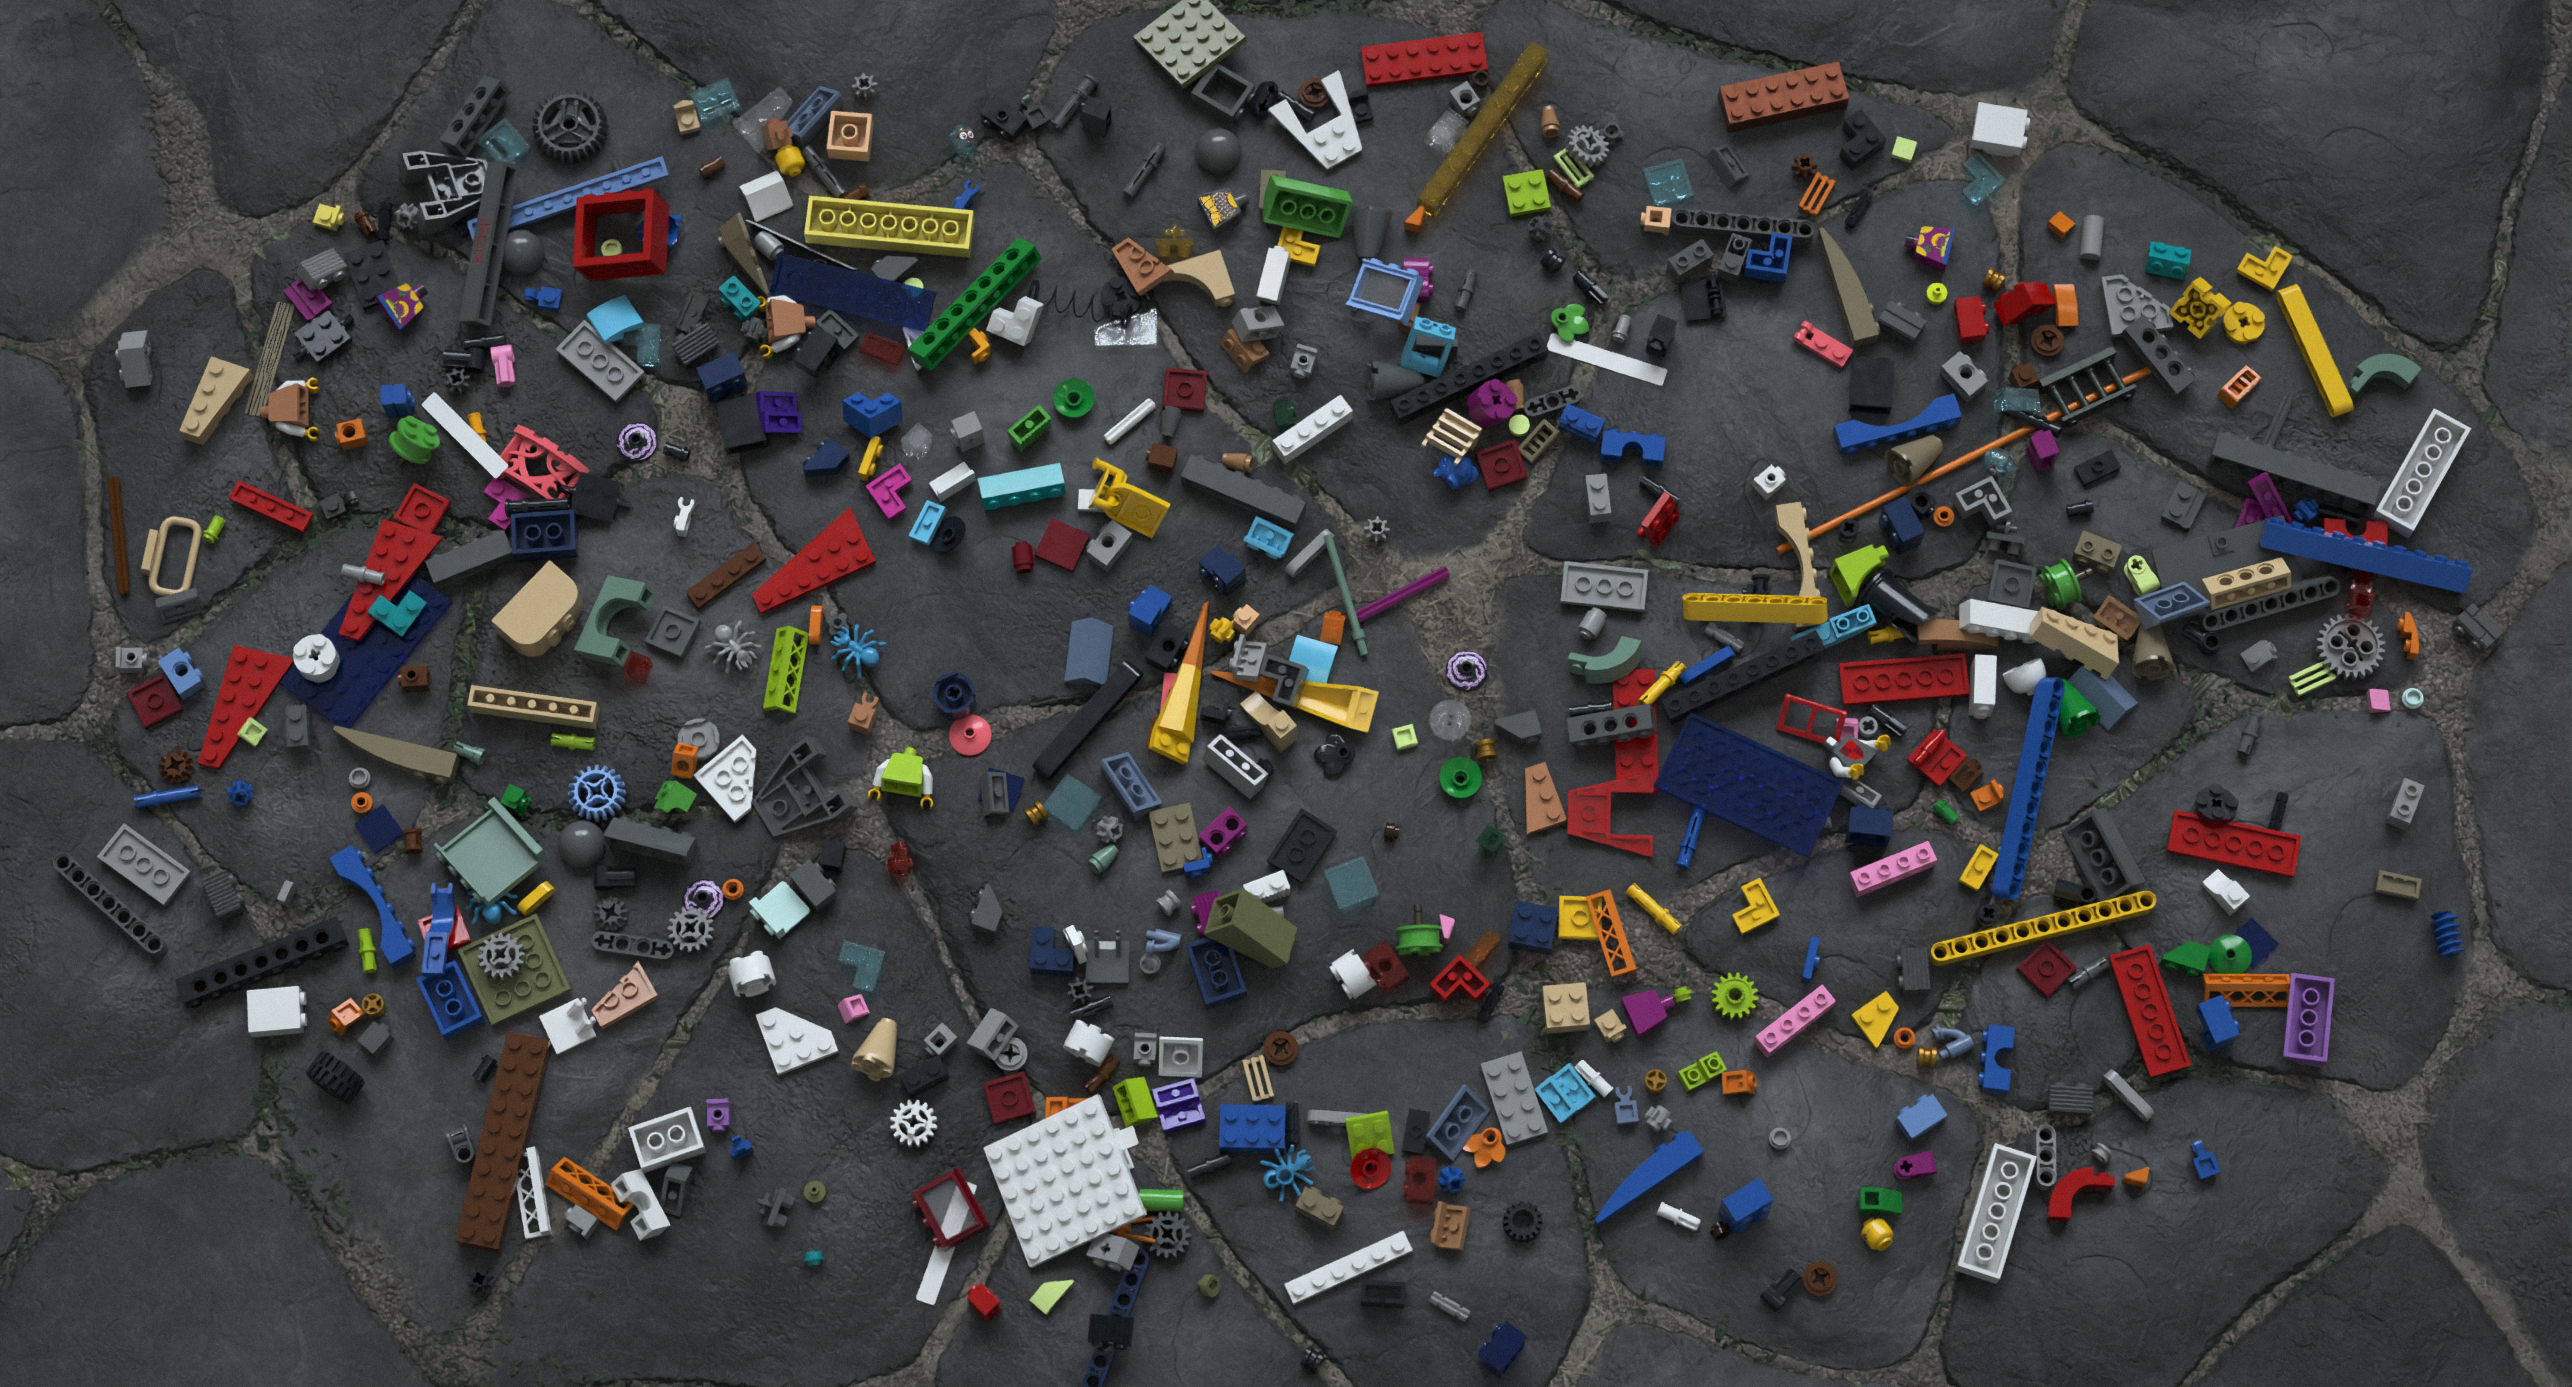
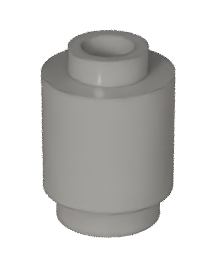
M762 231L755 237L754 243L756 248L769 260H778L784 254V245L770 232Z
M1593 607L1591 611L1589 610L1580 623L1578 627L1579 634L1587 640L1591 638L1596 639L1606 623L1607 615L1602 610Z

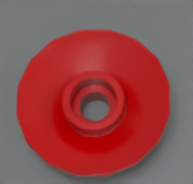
M1373 1147L1363 1149L1357 1153L1350 1166L1352 1180L1363 1189L1379 1187L1385 1183L1391 1171V1161L1386 1152ZM1368 1163H1371V1166L1368 1169H1365L1366 1165Z

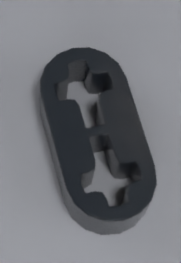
M1263 81L1258 86L1249 104V110L1253 116L1263 117L1269 113L1268 109L1272 107L1278 95V86L1275 82Z

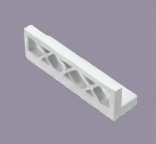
M536 1147L526 1148L527 1152H525L524 1157H528L529 1168L526 1172L521 1169V1173L524 1175L521 1178L519 1176L517 1185L525 1239L552 1235L539 1153ZM526 1177L532 1180L533 1188L529 1193L522 1189V1182ZM530 1197L535 1200L536 1205L533 1213L525 1209V1204ZM534 1218L539 1223L540 1231L529 1233L528 1225Z

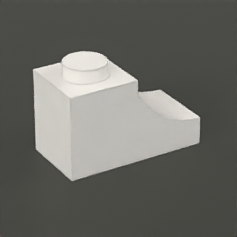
M2219 869L2201 883L2229 916L2243 906L2250 897L2236 880H2230Z

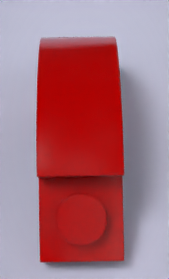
M2093 1167L2081 1168L2070 1172L2058 1182L2049 1197L2046 1221L2068 1222L2071 1218V1202L2074 1194L2083 1189L2112 1190L2115 1186V1177H2109L2108 1173H2097L2096 1176H2093Z

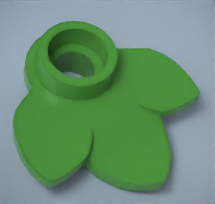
M1569 304L1565 309L1557 308L1552 312L1550 317L1551 323L1557 328L1558 335L1562 340L1572 343L1574 334L1589 332L1588 322L1582 317L1585 312L1583 306ZM1559 315L1563 316L1564 321L1559 319Z

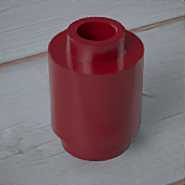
M1026 541L1016 542L1015 546L1011 548L1013 567L1016 569V573H1030L1033 571L1034 566L1032 545L1027 544Z

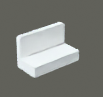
M963 462L931 481L929 486L939 501L942 502L975 482V473Z

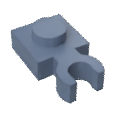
M1627 1086L1628 1093L1626 1095H1622L1619 1087H1616L1615 1095L1620 1100V1102L1614 1103L1617 1125L1639 1123L1636 1100L1630 1101L1629 1099L1632 1094L1631 1086Z

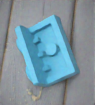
M1256 516L1247 536L1243 540L1247 542L1248 547L1254 550H1259L1260 548L1266 551L1268 557L1277 559L1285 556L1294 533Z

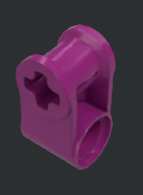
M1932 1151L1903 1157L1896 1163L1893 1169L1895 1177L1899 1180L1927 1177L1938 1173ZM1902 1165H1904L1905 1168H1909L1907 1173L1905 1172V1170L1900 1169Z

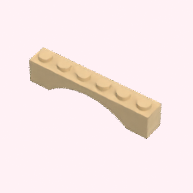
M1801 502L1776 505L1774 514L1777 530L1791 544L1800 564L1801 587L1799 596H1820V591L1815 588L1814 582L1817 581L1816 569H1812L1811 561L1814 560L1813 550L1808 547L1810 531L1809 528H1805L1804 520H1807L1805 507L1802 508ZM1793 623L1794 632L1808 630L1821 625Z

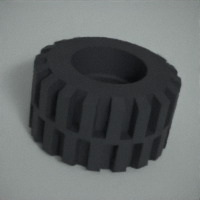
M324 1051L320 1052L305 1072L312 1082L345 1104H350L365 1084L364 1079L356 1071L332 1054Z

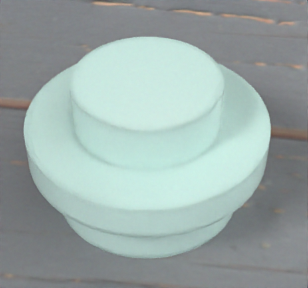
M2409 688L2402 695V702L2409 709L2419 708L2424 700L2423 694L2416 688Z

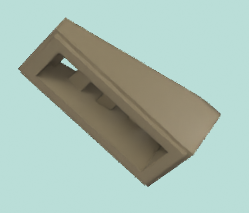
M1543 419L1518 447L1519 452L1533 463L1559 438L1561 433L1546 419ZM1545 428L1552 433L1550 436L1543 432ZM1539 434L1546 439L1544 443L1537 438ZM1533 440L1540 445L1539 449L1531 443ZM1527 446L1535 452L1533 455L1525 449Z

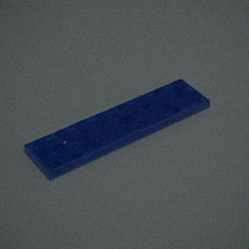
M778 253L770 293L785 295L792 299L923 332L929 327L937 293L936 291L784 253Z

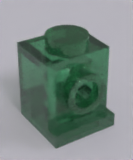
M1282 397L1272 402V410L1278 432L1289 430L1298 424L1295 407L1290 405L1287 397Z
M1487 824L1476 839V842L1479 844L1478 850L1493 859L1505 843V835Z

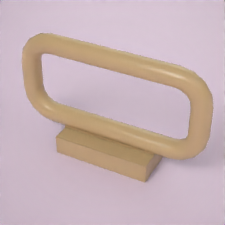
M169 517L162 522L159 533L158 530H149L141 571L142 575L149 576V587L155 594L167 596L190 589L202 537V529L196 521L183 517ZM171 525L190 527L193 530L183 584L178 590L162 588L157 584L166 537Z

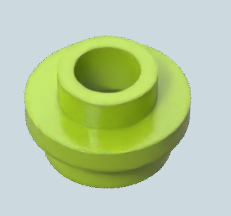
M1685 986L1674 989L1675 994H1671L1676 1003L1691 999L1690 993H1692V989L1687 990Z

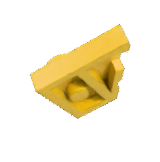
M1885 991L1854 1012L1851 1018L1876 1050L1899 1007L1888 992Z

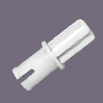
M1581 1060L1575 1066V1070L1589 1082L1588 1085L1591 1084L1604 1098L1613 1089L1600 1076V1072L1597 1073L1584 1060Z
M1664 1202L1661 1203L1656 1214L1673 1221L1674 1225L1678 1223L1693 1231H1696L1700 1224V1219L1682 1212L1683 1209L1678 1210Z

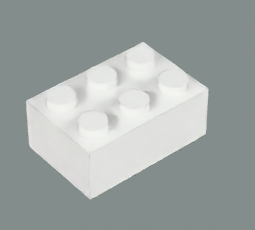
M691 1107L628 1128L644 1173L706 1152Z

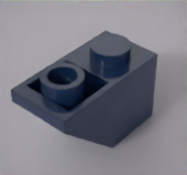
M830 437L818 446L817 452L813 456H809L804 461L802 468L804 475L807 477L837 475L851 459L849 452Z

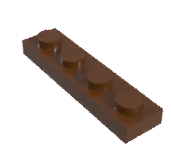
M753 542L687 590L686 594L700 610L764 563L766 557Z

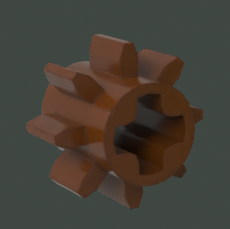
M1803 153L1800 158L1795 156V164L1792 165L1791 170H1796V178L1799 176L1806 180L1809 175L1814 177L1815 171L1813 169H1817L1818 164L1813 163V155L1809 157Z

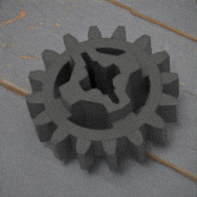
M1168 1211L1167 1215L1163 1217L1160 1212L1159 1219L1152 1217L1151 1221L1153 1224H1146L1149 1232H1144V1237L1153 1238L1155 1229L1159 1233L1155 1243L1145 1242L1146 1245H1152L1149 1249L1151 1253L1155 1250L1157 1251V1258L1164 1254L1165 1260H1168L1169 1255L1172 1254L1175 1259L1177 1258L1178 1251L1184 1254L1183 1246L1189 1247L1186 1239H1191V1234L1186 1232L1190 1230V1226H1184L1185 1218L1178 1220V1213L1171 1217L1170 1211ZM1164 1222H1172L1173 1224L1164 1225ZM1180 1230L1182 1231L1181 1242L1177 1239V1234ZM1163 1231L1168 1234L1172 1232V1239L1168 1237L1164 1239ZM1171 1246L1172 1249H1163V1247Z

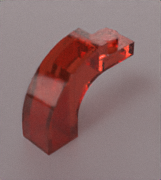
M2353 568L2350 587L2346 597L2345 614L2363 619L2369 618L2375 598V593H2371L2375 573Z

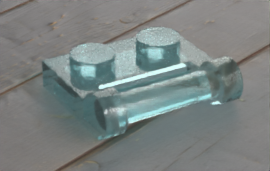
M728 77L690 92L703 125L732 111L738 112L742 110ZM727 101H731L730 104H727L718 109L705 113V110L710 109Z
M506 118L477 140V143L484 147L496 162L506 161L513 164L531 151L528 143ZM495 138L509 154L507 158L504 159L492 145L491 139Z

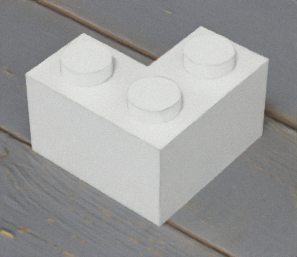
M1025 296L1018 300L1014 313L999 307L992 312L986 330L1025 346L1031 342L1044 304Z

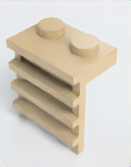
M1446 408L1437 423L1432 427V430L1426 435L1421 446L1425 448L1429 442L1455 457L1456 460L1453 465L1457 466L1469 449L1473 450L1476 447L1482 428ZM1435 434L1439 436L1440 438L1460 448L1462 451H1459L1458 449L1452 447L1451 445L1445 443L1444 441L1438 439L1433 435Z

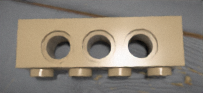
M2282 557L2202 579L2203 596L2211 602L2209 606L2211 610L2292 588L2291 571Z

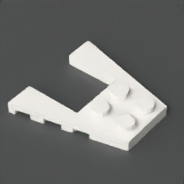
M1339 70L1321 80V84L1340 116L1306 134L1286 99L1268 109V112L1279 121V124L1284 129H1287L1295 137L1294 139L1299 144H1302L1326 171L1362 151Z

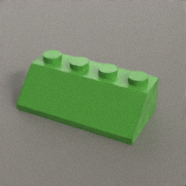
M1271 175L1264 194L1262 221L1340 238L1353 201L1348 191Z

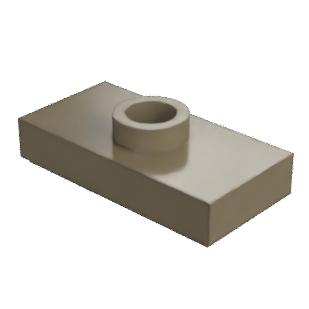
M2379 870L2375 892L2418 901L2422 879Z

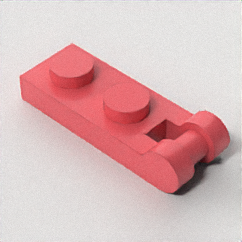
M1803 321L1800 331L1795 333L1793 340L1842 369L1853 353V350L1818 330L1811 323ZM1807 334L1813 336L1811 340L1806 338Z

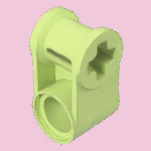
M2136 555L2132 556L2124 566V574L2132 584L2135 593L2141 597L2159 589L2160 582L2144 558Z

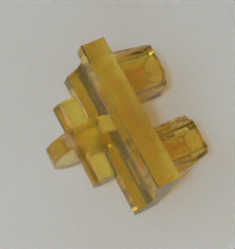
M1172 224V230H1164V236H1172V239L1156 238L1160 257H1170V245H1179V257H1190L1193 239H1177V236H1185V230H1177V224Z

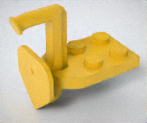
M1096 457L1092 468L1094 470H1102L1104 474L1091 496L1088 508L1091 509L1093 506L1103 509L1107 516L1114 521L1153 538L1170 507V503L1126 483L1127 475L1123 470ZM1108 474L1114 476L1110 487L1105 485Z

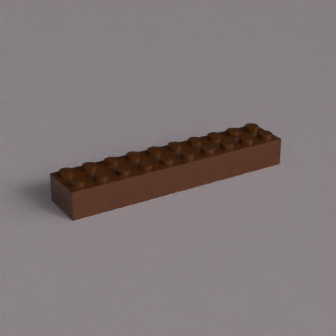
M507 1031L455 1239L459 1246L502 1253L519 1176H521V1169L525 1160L524 1156L525 1152H527L526 1148H528L553 1047L548 1039Z

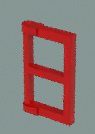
M1786 693L1776 727L1777 730L1824 744L1828 738L1811 733L1817 711L1822 710L1840 716L1833 739L1839 742L1848 711ZM1791 701L1812 707L1806 731L1784 725Z

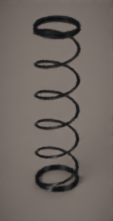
M1039 280L1032 281L1027 295L1028 298H1031L1033 288L1036 284L1035 293L1033 296V300L1038 301L1040 287ZM1057 285L1050 301L1043 307H1047L1054 297L1057 312L1063 313L1073 301L1074 314L1077 318H1081L1091 306L1092 318L1096 323L1102 321L1109 311L1112 326L1118 327L1121 325V328L1124 330L1128 328L1133 314V306L1128 303L1123 310L1121 322L1118 325H1114L1111 317L1113 301L1111 299L1104 316L1099 321H1096L1093 315V294L1086 311L1081 316H1078L1075 312L1076 290H1074L1068 306L1063 311H1059L1056 303Z

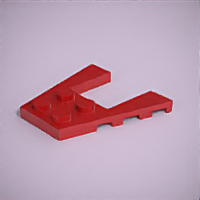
M1654 772L1568 791L1567 834L1653 857V835L1610 834L1611 793L1653 794Z

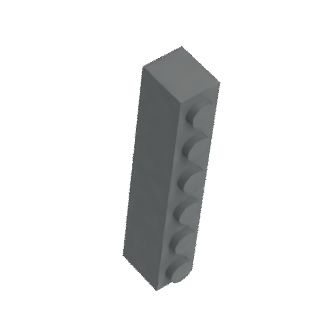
M1191 454L1181 474V483L1294 530L1297 529L1306 509V502L1302 497L1288 495L1278 487L1271 488L1266 486L1263 481L1247 478L1240 471H1230L1221 463L1213 464L1201 455L1194 456Z

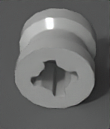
M1169 889L1162 898L1155 900L1160 909L1169 917L1173 914L1174 909L1182 906L1177 896Z

